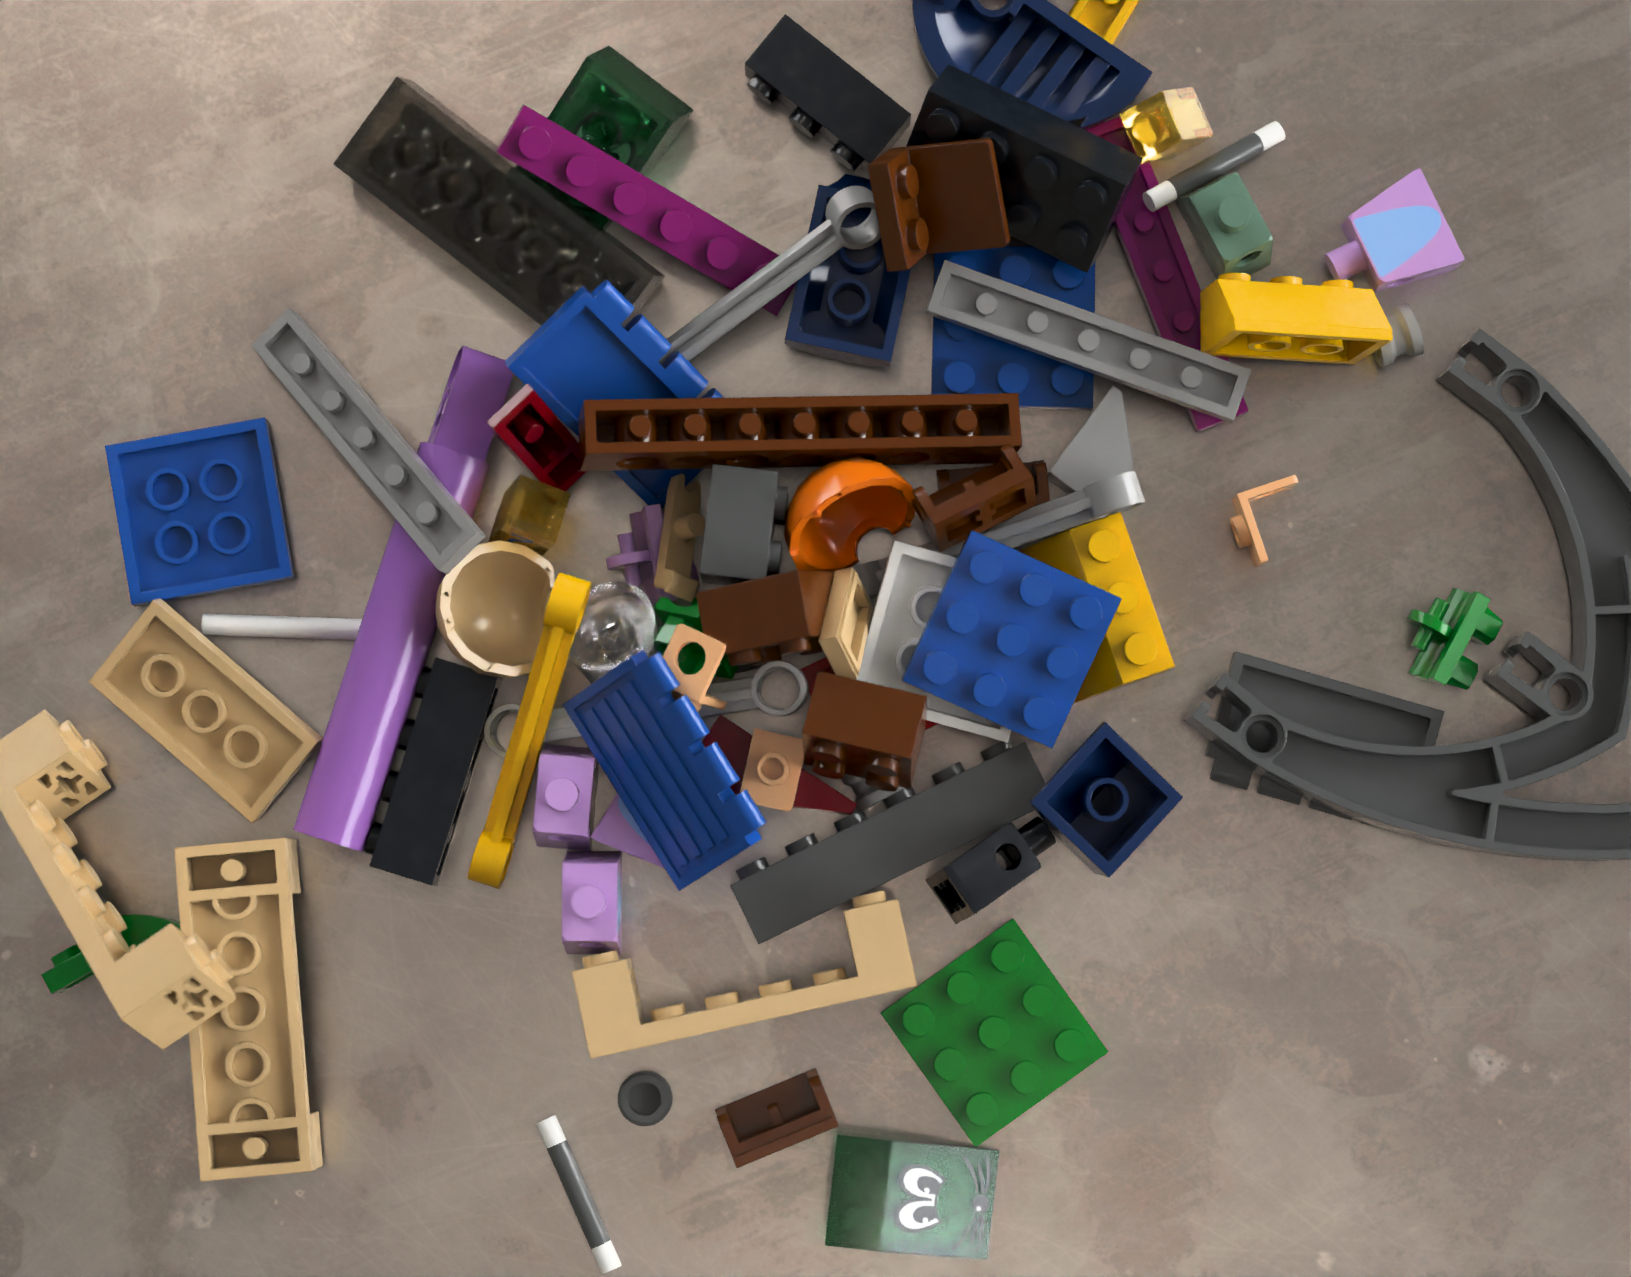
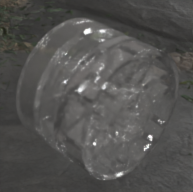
M608 582L591 588L586 609L569 654V659L590 684H593L642 650L645 651L649 658L658 653L652 641L663 624L654 610L655 605L649 597L632 584Z

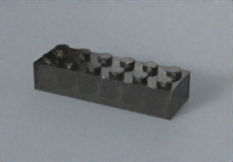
M396 77L336 159L334 165L541 326L582 286L591 293L603 281L608 280L634 306L633 312L621 323L625 327L636 316L665 276L533 173L497 153L498 146L414 81Z

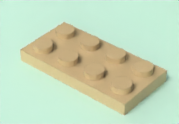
M161 598L151 602L89 681L92 686L251 823L259 820L323 740V737Z

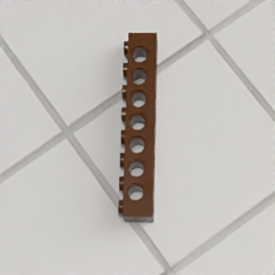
M1018 393L584 400L578 416L580 471L712 469L713 464L743 468L823 467L836 459L862 457L883 465L989 464L1000 461L999 457L1003 456L999 449L1000 447L1010 443L1016 452L1022 447Z

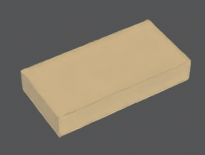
M853 567L836 570L834 573L819 643L835 675L856 679L860 672L874 606Z

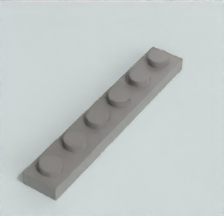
M944 260L926 309L927 315L1232 423L1235 419L1252 369Z
M288 308L251 345L439 571L448 574L486 537L472 518L297 312Z

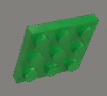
M1013 918L880 1012L975 1147L1108 1053V1050Z

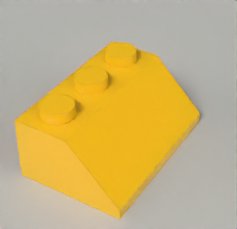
M1225 273L1219 275L1218 279L1200 292L1201 352L1213 356L1355 365L1392 341V328L1373 289L1354 288V283L1349 280H1328L1322 282L1321 286L1302 285V279L1295 276H1280L1270 279V282L1251 281V276L1246 273Z
M1121 512L1072 528L1019 551L1122 598L1074 703L1167 672L1175 667Z

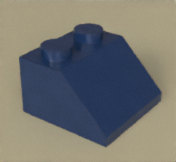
M1102 722L1029 803L1053 833L1094 873L1110 878L1180 802L1183 796L1106 722Z

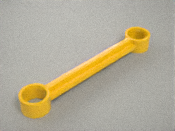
M559 572L555 580L544 614V626L488 816L472 857L468 872L469 880L500 889L514 851L517 829L575 634L578 631L592 586L590 581Z

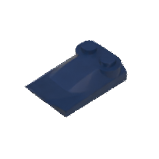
M844 174L838 181L829 186L819 185L808 234L826 221L825 212L827 204L838 191L849 186H863L872 191L870 179ZM862 207L851 211L844 218L841 227L852 228L860 225L868 218L872 208ZM881 238L875 244L864 249L855 250L843 246L797 281L785 344L811 355L853 364L890 366L911 268L888 272Z

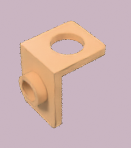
M1296 475L1238 493L1231 499L1237 515L1230 518L1233 535L1240 549L1248 547L1255 568L1264 565L1268 561V557L1249 502L1293 488L1298 483Z
M678 624L663 655L666 663L680 683V686L674 689L671 694L675 700L687 694L697 712L700 711L702 704L724 710L727 702L707 693V690L726 651V645L685 624ZM689 643H698L705 651V664L696 674L687 675L679 668V652Z
M754 728L740 793L746 789L757 805L783 811L792 810L804 760L802 739Z

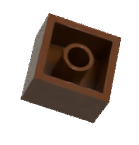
M793 570L696 592L703 633L726 645V651L722 658H728L729 667L746 664L759 666L770 662L782 661L783 655L800 653V656L824 652L819 643V636L835 572Z
M818 671L802 731L804 764L812 766L814 773L827 778L842 779L844 774L865 778V783L868 786L882 791L894 792L897 791L898 786L911 789L926 729L927 696Z

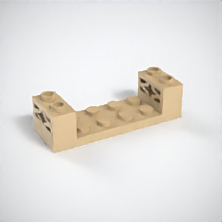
M44 709L0 739V811L120 1019L164 1050L237 999L227 983L229 979L234 977L233 973L217 950L214 949L210 952L196 933L188 937L172 923L140 945L132 944L128 946L121 934L122 931L127 929L125 921L112 903L109 901L106 903L102 902L96 889L102 886L101 880L85 859L78 861L71 849L78 842L68 825L63 821L111 788L101 771L102 768L107 766V762L94 742L89 738L84 741L78 730L69 720L61 724Z
M274 838L174 848L180 929L188 937L196 933L210 952L215 949L220 953L233 973L234 977L229 979L227 983L237 998L234 1002L189 1032L200 1182L313 1171L323 1166L319 1111L310 1112L292 897V894H301L297 839Z
M879 891L853 897L852 904L854 909L843 911L857 975L847 977L845 967L813 973V985L793 989L791 979L760 985L758 987L759 997L740 1001L737 990L706 997L704 999L706 1008L686 1012L684 1002L660 1007L650 1011L652 1020L645 1022L632 959L619 961L617 950L583 957L584 969L572 971L590 1059L917 986L898 899L886 901L885 892Z

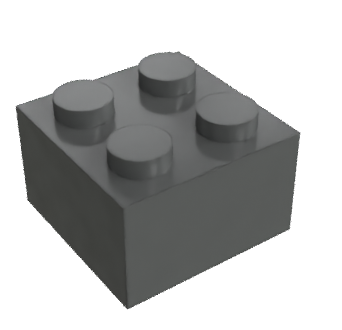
M713 464L700 565V576L703 583L727 586L779 574L782 541L773 540L775 524L785 525L789 496L788 487L779 486V472Z

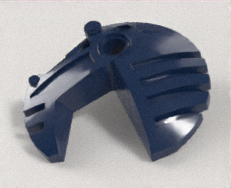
M912 0L917 38L924 57L937 78L949 64L1067 122L1087 117L1080 126L1082 129L1102 123L1130 106L1152 75V71L1047 0H1007L1005 6L998 10L984 8L979 0Z

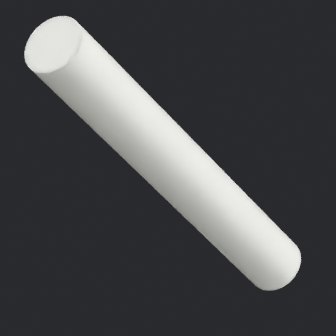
M203 613L201 629L203 635L355 640L362 619Z

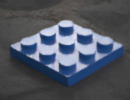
M1005 246L934 253L933 290L944 260L1095 313V262L1086 273L1041 250L1025 246ZM933 317L931 394L1018 393L1019 409L1092 411L1094 374Z
M265 417L105 446L131 605L136 607L151 604L153 600L159 598L163 601H170L295 578L269 424Z
M970 529L901 679L908 684L1053 749L1122 598Z

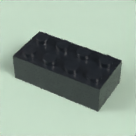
M948 64L929 88L906 146L983 138L991 139L994 145L1009 235L1087 273L1109 238L1143 158Z

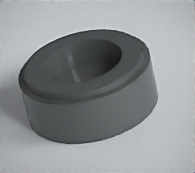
M652 1071L636 1072L630 1075L620 1086L617 1098L618 1107L622 1115L635 1125L651 1126L657 1124L666 1117L671 1109L673 1101L671 1087L666 1079L658 1073Z

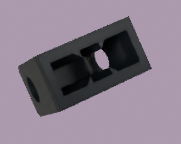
M1035 817L1018 830L1014 824L1009 822L928 877L926 882L954 923L958 924L973 916L1039 870L1042 866L1037 856L1056 843L1055 837L1040 817ZM996 853L1005 860L1006 869L998 865L995 858Z

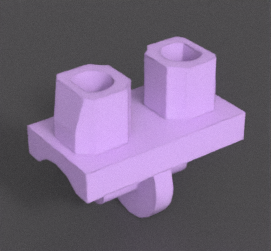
M660 504L644 506L641 511L629 515L632 532L617 535L621 554L606 558L608 570H624L627 588L642 586L647 610L653 609L661 596L669 598L671 602L676 601L677 597L664 592V589L654 586L664 511H661ZM692 561L690 578L699 581L697 567Z

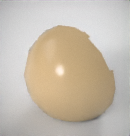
M498 540L478 544L454 569L445 574L436 596V620L451 653L479 674L503 679L529 674L544 626L545 610L555 583L554 567L549 560L525 545Z

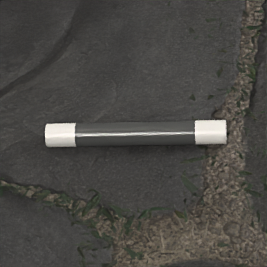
M1273 121L1143 193L1145 205L1150 211L1154 212L1285 139V132L1282 126L1277 121Z
M556 1115L536 1123L601 1273L604 1274L620 1267L622 1264Z

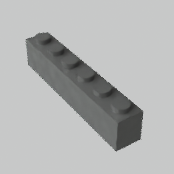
M1010 739L1008 743L1001 741L981 751L984 762L966 771L961 762H958L933 774L931 777L935 786L919 794L915 793L911 785V789L904 788L883 799L887 809L867 818L864 811L859 810L835 822L834 826L838 833L818 842L815 834L812 833L785 846L789 857L769 866L766 858L763 857L736 870L740 881L731 884L730 887L758 945L851 900L853 897L864 894L1034 811L1035 809L1029 801L1046 783L1026 742L1013 747Z

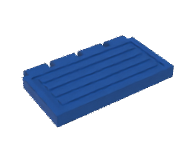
M608 280L603 281L591 293L582 286L505 361L506 366L525 385L528 383L550 410L578 437V416L584 400L696 398L708 385V381L679 351L671 354L662 364L659 362L670 350L671 343L642 314L635 316L625 327L621 324L633 312L634 306ZM712 388L701 398L724 397L715 388ZM703 469L616 470L614 472L648 506L660 504L662 509L666 504L667 490L671 477L684 474L686 486Z
M642 650L565 702L563 707L675 886L680 891L761 840L762 837L757 828L767 822L746 789L736 796L730 786L740 779L717 742L707 748L704 747L700 739L709 734L710 731L687 694L677 700L672 696L671 691L679 687L680 683L661 653L658 652L649 658L645 651Z

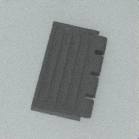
M1237 651L1233 653L1227 674L1283 717L1321 732L1357 741L1397 746H1435L1444 715L1442 710ZM1221 695L1215 721L1232 731L1234 725L1242 719V713ZM1251 724L1246 732V741L1252 750L1258 753H1264L1268 750L1271 737L1269 731L1264 726ZM1209 740L1205 756L1215 759L1210 780L1247 790L1253 771L1236 761ZM1260 776L1257 793L1293 804H1300L1302 796ZM1311 800L1309 802V808L1349 820L1352 819V817L1333 811ZM1361 821V823H1363V824L1376 827V826H1374V825H1371V824H1368V823H1365V822Z

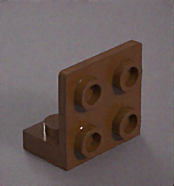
M983 138L890 148L867 165L888 272L908 270L926 254L1005 247L1010 242L994 145L991 139Z

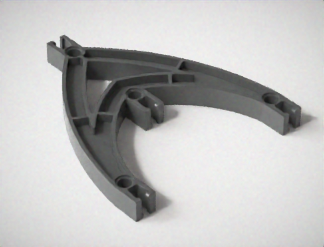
M1479 328L1466 339L1457 352L1460 356L1443 370L1437 381L1491 420L1520 457L1536 484L1554 525L1569 582L1573 620L1572 664L1527 631L1515 636L1504 652L1511 658L1520 652L1541 671L1542 676L1534 683L1533 687L1510 673L1515 664L1509 659H1505L1502 664L1492 667L1484 678L1485 681L1535 717L1537 721L1504 735L1466 743L1439 746L1376 744L1335 736L1293 722L1275 712L1225 673L1216 677L1204 694L1213 699L1216 694L1220 693L1242 713V719L1234 725L1232 731L1205 715L1211 706L1204 700L1199 706L1190 711L1184 721L1236 761L1255 773L1297 795L1376 827L1424 841L1503 856L1569 861L1631 860V803H1559L1527 800L1503 795L1504 791L1547 779L1578 766L1615 746L1627 736L1631 721V477L1586 420L1543 376ZM1470 352L1494 373V378L1487 385L1462 369L1467 362L1465 358ZM1504 382L1512 383L1521 390L1523 396L1521 407H1513L1504 401L1501 394V387ZM1555 682L1565 685L1571 695L1570 704L1566 710L1556 708L1551 702L1550 689ZM1251 724H1260L1269 731L1271 743L1268 750L1264 753L1252 750L1246 741V732Z

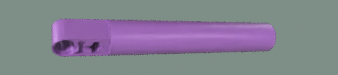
M462 345L453 363L428 442H420L417 455L473 520L490 468V464L486 463L485 459L494 432L487 421L503 407L513 372L506 366V360ZM396 519L293 830L361 852L365 850L384 786L396 756L401 732L413 704L418 678L425 667L438 627L435 606L439 585L446 574L434 566Z

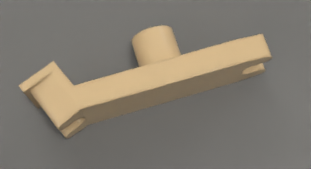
M679 474L671 477L667 490L654 586L664 589V592L692 603L699 585V581L690 578L695 539L704 534L706 521L699 513L701 483L694 481L687 484L685 488V475Z

